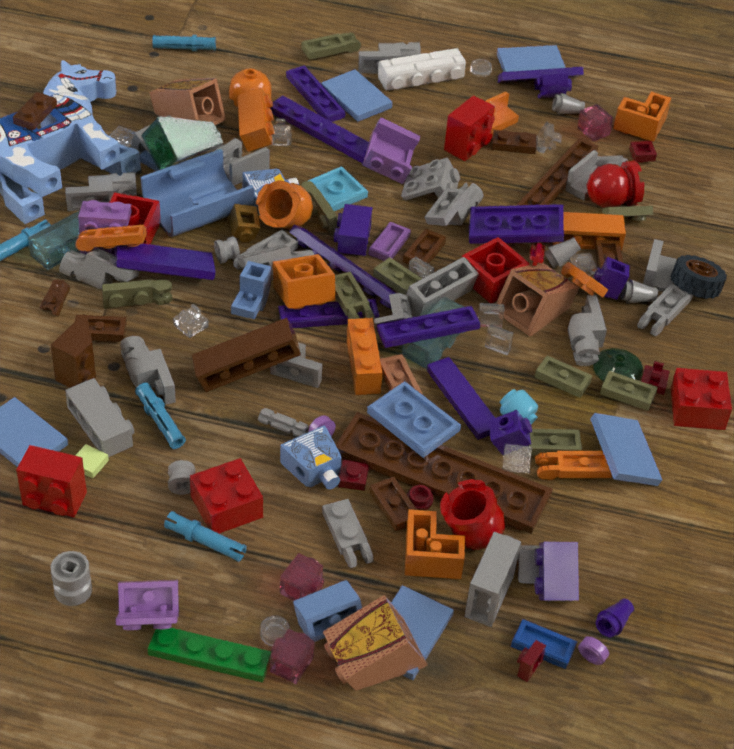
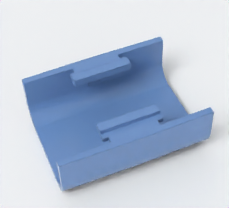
M222 149L141 177L143 198L160 201V226L169 237L228 217L234 204L254 206V187L251 185L237 190L227 178L224 171Z

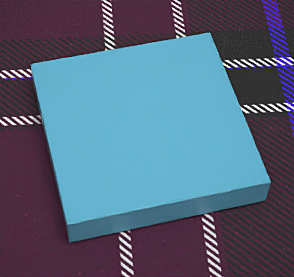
M342 166L308 180L316 185L333 211L343 208L345 204H353L368 197V191Z

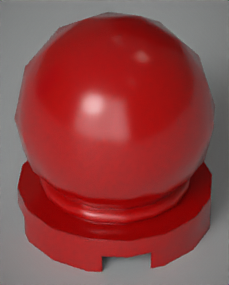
M635 160L623 162L621 166L605 164L597 167L589 175L586 184L589 198L601 208L618 207L623 203L627 206L638 205V202L643 201L645 184L640 182L638 172L642 171L641 167Z
M469 479L457 483L459 487L454 489L449 495L447 492L444 494L440 503L441 514L451 528L453 535L465 536V548L473 550L486 549L494 532L503 533L505 529L504 513L497 504V498L493 490L486 486L482 480Z

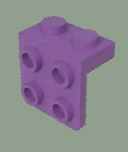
M96 200L83 201L78 216L79 234L90 229L128 226L131 204H123L121 202L106 203ZM94 247L92 249V251H94L99 248L103 251H106L116 256L115 247L110 249H105L103 247ZM80 250V253H82V254H87V253L91 252V251H87V252L84 251V252H83V251Z
M178 580L124 581L118 583L119 613L116 617V625H123V630L141 629L142 624H153L154 629L171 628L172 623H177L179 616Z

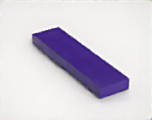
M306 66L286 71L287 79L318 115L331 122L345 118V111Z
M583 67L510 71L500 73L497 78L498 83L534 81L542 75L568 73V78H578L584 75Z
M367 299L374 313V318H379L376 299ZM327 302L324 305L313 304L304 306L301 309H288L286 305L279 306L278 309L280 320L288 318L292 328L345 325L349 319L338 302ZM358 312L359 318H363L362 312Z
M472 306L377 324V332L384 348L480 329V321Z
M450 357L427 364V372L477 440L489 436L488 421L495 417Z

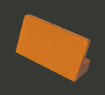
M506 91L486 100V102L495 106L492 134L494 130H503L518 123L519 115L508 108L509 93Z

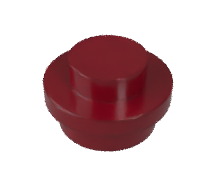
M416 485L407 493L416 510L425 511L433 504V494L424 485Z

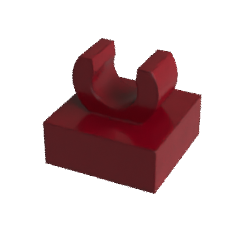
M654 361L653 366L645 365L641 382L658 387L656 393L664 395L670 371L663 369L664 363Z

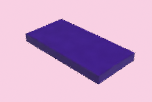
M563 205L470 207L469 244L487 243L497 237L505 243L564 242Z
M140 244L136 247H128L126 245L115 247L117 268L207 280L215 279L214 260L210 252L151 244Z

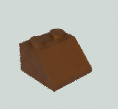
M83 314L51 344L55 381L69 388L96 378L88 316Z

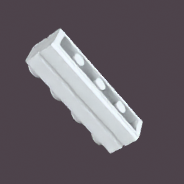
M458 48L379 61L378 78L385 91L464 78L466 61Z

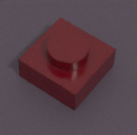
M652 141L630 142L629 150L633 160L641 163L656 161L657 153Z
M342 460L338 487L365 491L369 465L362 462Z
M535 640L529 649L525 647L517 659V663L520 664L517 677L526 682L530 680L543 661L546 645Z

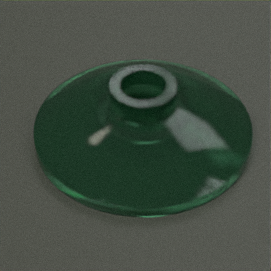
M619 348L601 351L600 355H598L599 360L593 364L595 374L602 381H605L609 371L638 381L643 373V365L640 359L633 353Z

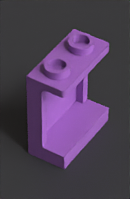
M380 118L371 133L362 165L403 184L412 169L410 162L413 150L418 144L420 136Z

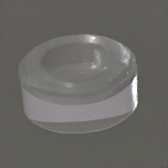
M476 59L472 61L471 73L473 75L486 77L491 74L492 64L488 60Z
M269 616L262 621L260 637L265 644L280 646L289 638L290 626L283 617Z

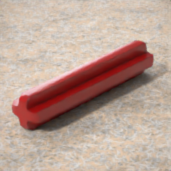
M542 242L531 243L529 259L532 260L533 266H537L538 263L542 264L544 261L545 246L542 245Z

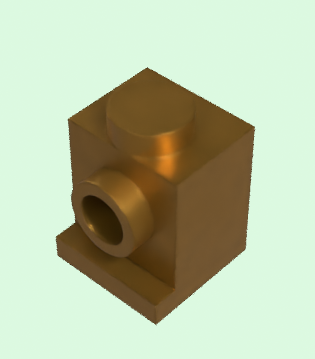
M234 204L227 218V222L230 223L232 237L239 238L241 242L255 240L261 228L257 207Z

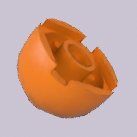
M252 68L242 70L236 73L230 82L229 98L238 107L239 94L261 87L265 94H269L271 97V83L261 71Z

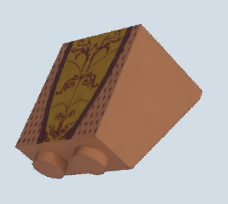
M216 78L177 79L149 92L155 114L163 118L170 115L179 126L195 134H200L226 120Z
M539 263L537 266L529 265L511 269L493 311L528 336H532L571 307L580 287L544 263Z
M385 595L323 631L327 640L324 647L330 658L337 661L338 667L335 668L339 679L343 684L348 682L356 691L404 675L406 671L415 668L419 670L428 665L403 616Z

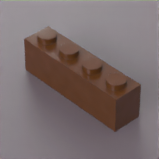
M284 318L192 354L196 378L205 392L298 357L301 355L296 333L288 318Z

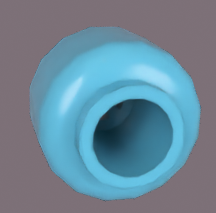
M513 389L500 401V413L502 415L518 410L523 418L529 420L530 424L538 418L535 415L538 410V404L525 390L516 391Z

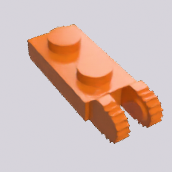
M135 225L85 230L80 232L75 246L83 252L92 251L94 247H103L105 249L114 248L118 245L136 247L143 244L147 234L146 226Z
M570 262L564 264L561 268L563 276L566 278L572 276L571 281L591 296L596 292L601 297H604L608 292L606 287Z
M603 451L543 452L535 457V462L540 467L537 470V476L541 480H553L557 477L612 478Z

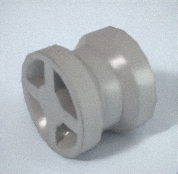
M234 236L229 237L226 241H214L215 254L220 264L225 263L228 259L234 260L237 256H240L239 246Z
M180 460L169 465L168 475L170 478L168 480V488L171 492L181 495L190 493V475L196 473L195 466L191 462Z

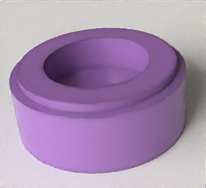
M320 416L311 423L309 432L325 425L330 436H332L336 426L328 416Z
M590 636L585 637L578 646L581 655L595 665H602L609 656L606 646Z

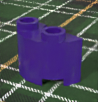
M568 73L542 75L534 80L535 90H540V94L537 96L539 99L554 98L556 94L560 95L561 93L566 95L567 91L572 89V82L568 78Z

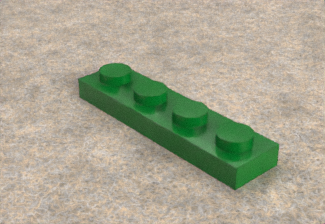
M175 628L155 629L148 646L149 656L262 683L271 661V651Z

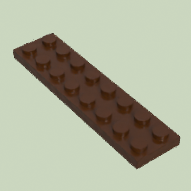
M359 412L356 413L336 443L342 458L349 461L366 463L369 465V469L389 477L394 476L396 480L411 486L424 485L430 489L433 495L443 498L446 492L449 495L454 489L458 488L457 483L469 479L482 480L486 486L493 490L497 498V504L504 513L505 524L530 534L533 533L552 496V488L443 445H440L423 458L377 420Z

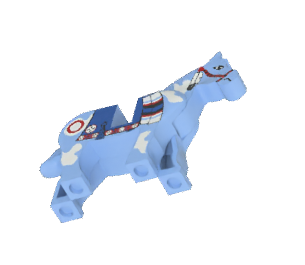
M63 60L61 61V71L51 78L43 94L57 98V106L41 122V129L38 130L36 128L33 131L15 125L13 123V116L17 112L0 118V193L4 199L5 206L24 224L45 215L42 197L62 188L60 169L67 167L80 158L100 167L101 170L104 169L112 174L117 173L119 176H122L123 173L141 170L140 152L134 148L123 146L114 138L108 136L103 131L101 125L93 118L90 102L96 98L109 99L116 95V81L113 72L107 70H88L82 67L81 64L71 66Z

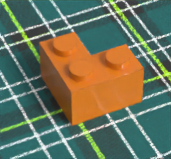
M650 92L645 103L624 97L617 109L613 129L654 142L667 118L671 97Z
M409 509L406 527L404 575L461 579L465 559V536L436 534L437 511Z

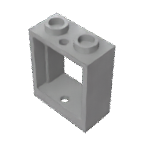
M493 533L470 583L465 611L466 618L492 627L514 577L521 541L513 539L508 535Z

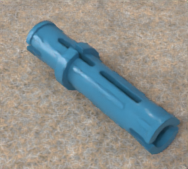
M153 35V49H192L194 52H197V50L215 51L216 37Z
M43 220L31 228L26 227L21 230L22 233L1 243L0 261L27 246L35 245L36 241L53 233L50 223L47 220Z
M140 384L136 388L135 393L142 401L144 411L153 418L159 430L168 441L169 446L172 449L180 448L186 442V438L164 408L165 403L160 397L156 396L150 384Z
M174 511L168 514L167 517L176 521L177 524L165 520L164 527L184 535L186 540L190 542L197 541L237 562H240L244 557L235 552L234 549L245 553L247 549L245 544L236 542L209 528L201 526L200 521H191L176 514Z

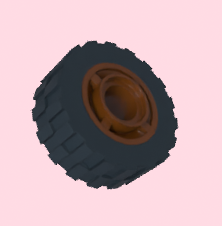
M682 255L680 258H677L670 277L671 281L674 282L673 284L682 291L696 297L712 299L720 295L727 279V274L719 265L706 258L695 255Z

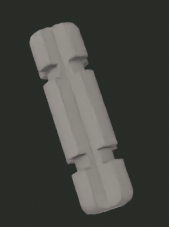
M267 408L262 409L258 417L259 422L266 425L269 423L271 427L288 434L292 432L293 436L296 437L308 433L309 426L306 423L300 421L297 423L295 419L278 412L274 414L273 410Z

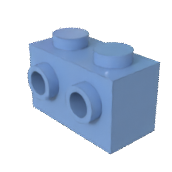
M347 580L293 601L298 624L310 643L325 638L324 630L362 608L360 597Z

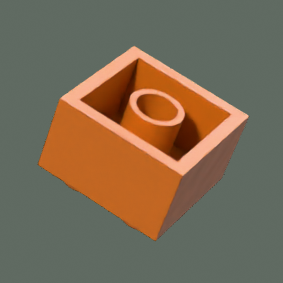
M319 254L273 261V288L288 309H301L304 306L313 304L324 305L327 302L335 301V274Z

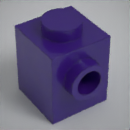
M607 257L602 268H597L593 279L608 289L604 296L605 298L618 299L629 278L630 265Z
M518 410L488 421L491 442L502 455L531 445L530 433H532V426L529 420L523 418Z

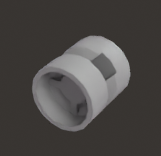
M67 551L53 559L51 563V576L57 600L68 606L84 603L92 593L89 561L86 556L80 552Z

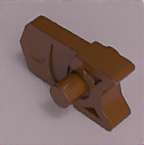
M53 280L39 309L43 311L51 309L53 315L58 317L64 306L63 304L69 293L70 286L64 280Z

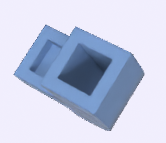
M251 261L247 262L240 275V291L231 305V314L255 319L259 310L263 311L270 291L271 266Z

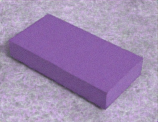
M390 222L369 248V255L383 261L389 257L393 259L410 237L411 230Z

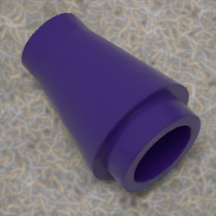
M623 598L616 604L599 612L596 620L598 631L606 637L619 635L629 616L634 611L633 604L628 599Z

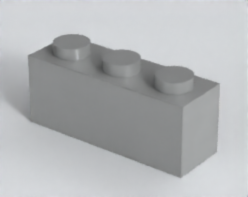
M462 257L410 285L406 296L409 298L411 313L414 317L430 314L472 290L479 273L465 257Z
M93 378L65 390L68 409L98 450L108 454V457L133 447L132 435L135 433L133 425L128 419L125 420L122 417L118 404L111 402L104 386L100 387Z

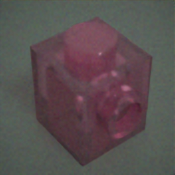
M595 104L580 111L577 128L591 140L596 141L610 135L614 117L598 104Z
M298 553L280 576V594L295 601L320 591L325 582L323 578V565L314 558Z
M288 629L282 638L278 637L273 644L270 655V672L297 684L314 658L315 641L311 640L304 633H297Z

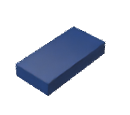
M522 619L512 640L511 647L522 651L525 647L529 649L535 640H538L546 645L543 660L566 669L576 648L577 641Z

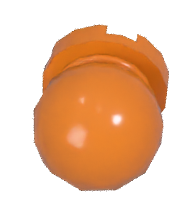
M282 180L264 185L256 199V205H258L260 213L259 218L266 225L274 228L292 229L294 224L300 227L310 219L313 210L311 196L302 186Z

